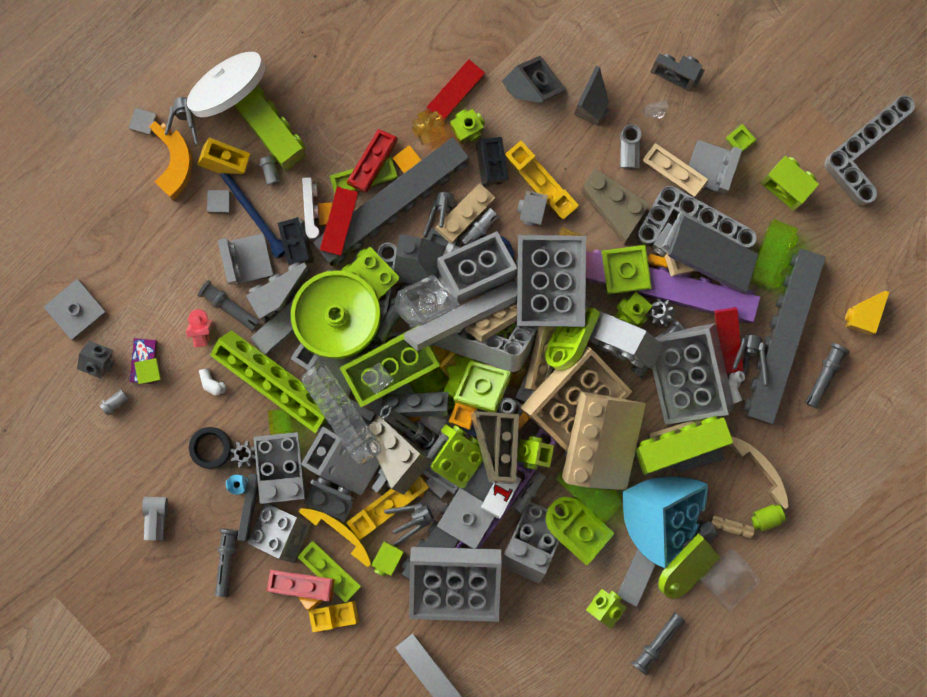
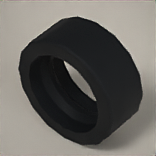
M205 427L193 434L188 449L194 463L202 468L214 469L221 467L228 461L232 453L230 451L232 443L227 433L221 429ZM207 435H215L220 438L224 447L221 456L213 461L201 458L197 449L201 438Z

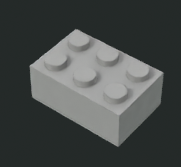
M497 231L443 255L437 260V269L456 305L516 278L517 267Z
M599 311L600 315L588 342L604 353L608 351L613 353L614 357L622 361L625 359L631 361L632 365L640 369L643 366L652 369L664 345L646 330Z

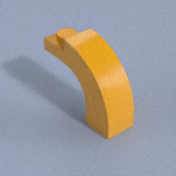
M154 121L149 128L167 145L170 151L169 166L155 183L174 201L182 193L190 180L193 165L192 155L187 142L177 130L171 136V130L168 135H165L166 125L164 123L159 125Z

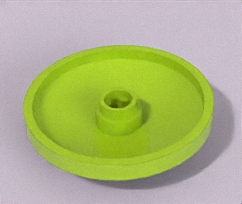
M327 271L312 277L298 290L291 307V324L300 343L311 353L326 359H344L361 352L374 339L380 325L381 311L375 292L361 277L346 271Z

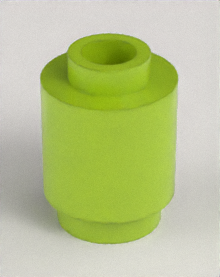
M772 504L754 511L751 521L755 530L759 529L761 532L782 525V522L786 521V517L779 504L776 506Z

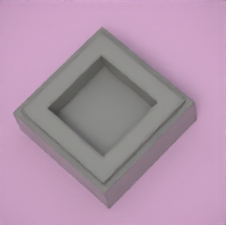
M135 108L129 129L151 136L152 130L149 126L156 121L157 114Z
M208 190L207 212L230 213V191Z

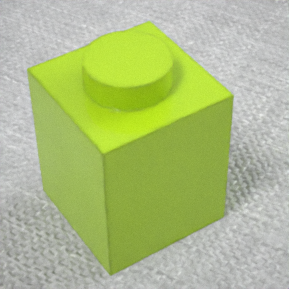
M384 541L371 565L375 567L374 572L383 577H386L387 574L391 576L404 551Z

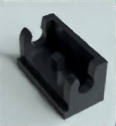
M502 137L480 139L476 144L482 185L484 187L493 183L499 185L509 180Z
M296 217L279 222L278 227L288 265H293L297 262H314L309 239L306 235L304 220Z

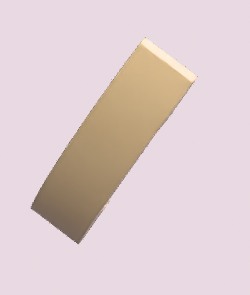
M732 437L733 443L730 444V447L739 457H743L745 454L751 457L773 485L767 491L777 505L779 504L782 509H786L788 507L787 494L775 468L753 446Z

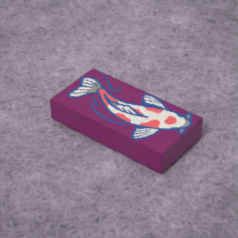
M134 338L129 382L138 383L135 362L156 357L157 340Z

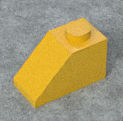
M209 137L203 145L197 165L216 173L244 174L250 153Z
M883 291L852 306V309L849 308L845 316V321H847L846 327L870 336L876 334L889 292Z

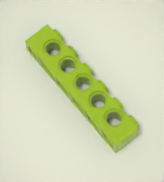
M232 330L218 339L210 354L211 357L314 433H317L328 423L337 408Z

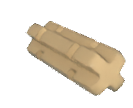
M713 516L711 520L716 529L722 528L726 532L737 535L742 534V536L747 538L753 537V526H743L742 523L728 519L723 520V518Z

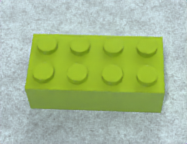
M257 84L246 97L234 106L284 171L287 172L306 157L304 152L306 147L297 134H291L293 131L283 116L279 119L278 116L280 114L270 99L265 101L266 96Z
M403 333L347 362L340 367V370L360 407H363L439 367L441 362L432 345L417 351L404 340Z
M716 415L701 421L702 425L696 426V423L681 428V433L675 434L674 430L659 436L660 440L655 442L653 438L640 442L638 444L639 447L635 450V454L643 475L732 444L733 440L724 417L718 419Z

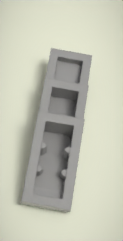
M413 633L395 647L433 697H463Z

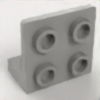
M698 140L688 166L709 180L704 187L705 189L725 195L732 182L742 149L733 147L730 151Z
M264 234L229 241L227 238L218 240L229 285L233 286L273 276Z
M264 503L249 537L248 544L278 559L295 563L312 522Z

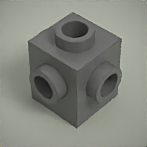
M88 341L79 353L77 369L101 379L106 371L110 372L113 367V350Z

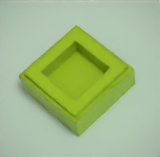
M743 124L725 138L732 148H740L742 152L756 142V138Z
M157 358L134 363L139 385L161 380Z

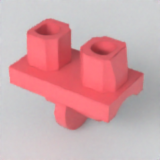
M195 309L189 314V326L186 334L187 337L193 338L194 347L207 346L208 341H210L213 321L208 320L207 313L204 310Z

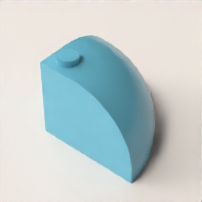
M660 477L643 481L623 491V512L626 528L632 541L646 558L666 568L682 551L683 544L694 537L700 525L697 523L700 511L705 510L708 484L686 477Z

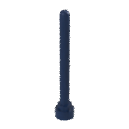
M220 173L223 181L270 242L271 252L275 258L278 259L284 256L285 251L282 240L277 239L230 174Z

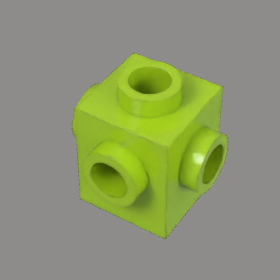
M467 109L462 110L456 114L454 120L450 121V127L460 144L468 140L470 142L476 141L482 136L481 133L484 131L483 125L485 122L481 114H476L473 109L469 111Z
M635 292L629 298H623L616 306L618 311L613 317L640 328L647 320L645 315L652 305Z
M529 436V440L519 439L517 461L524 463L525 468L537 470V466L550 468L554 445L542 443V438Z
M601 589L586 611L612 629L627 607L620 603L622 598L615 592L611 591L608 594Z

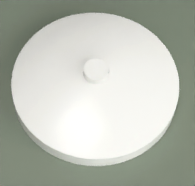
M244 52L224 60L207 72L196 83L187 99L188 108L197 117H209L227 110L246 97L260 82L266 69L265 62L256 52Z

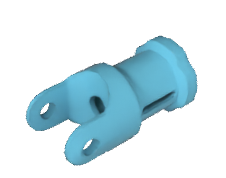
M233 475L226 481V489L232 494L246 493L248 478L243 475ZM238 481L240 483V486L238 488H235L234 483H237Z

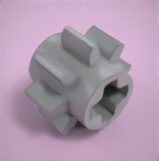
M658 299V302L651 304V312L648 316L653 318L652 323L657 326L661 323L667 327L668 323L675 321L674 313L677 310L671 307L673 303L669 300H666L664 303V301Z
M247 440L244 445L237 441V448L230 449L235 456L231 461H239L238 467H242L244 462L248 466H252L250 461L252 458L256 459L253 454L255 448L248 447L249 441ZM246 448V452L249 453V456L244 457L243 460H241L242 456L239 455V451H244V449Z

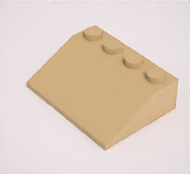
M587 346L580 359L572 367L563 371L555 369L520 407L566 452L568 451L580 391L626 399L632 392L608 365Z
M580 391L562 479L567 484L582 487L627 490L646 404Z

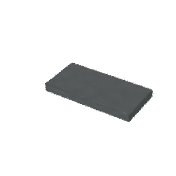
M683 216L679 220L668 256L744 294L748 290L758 254Z

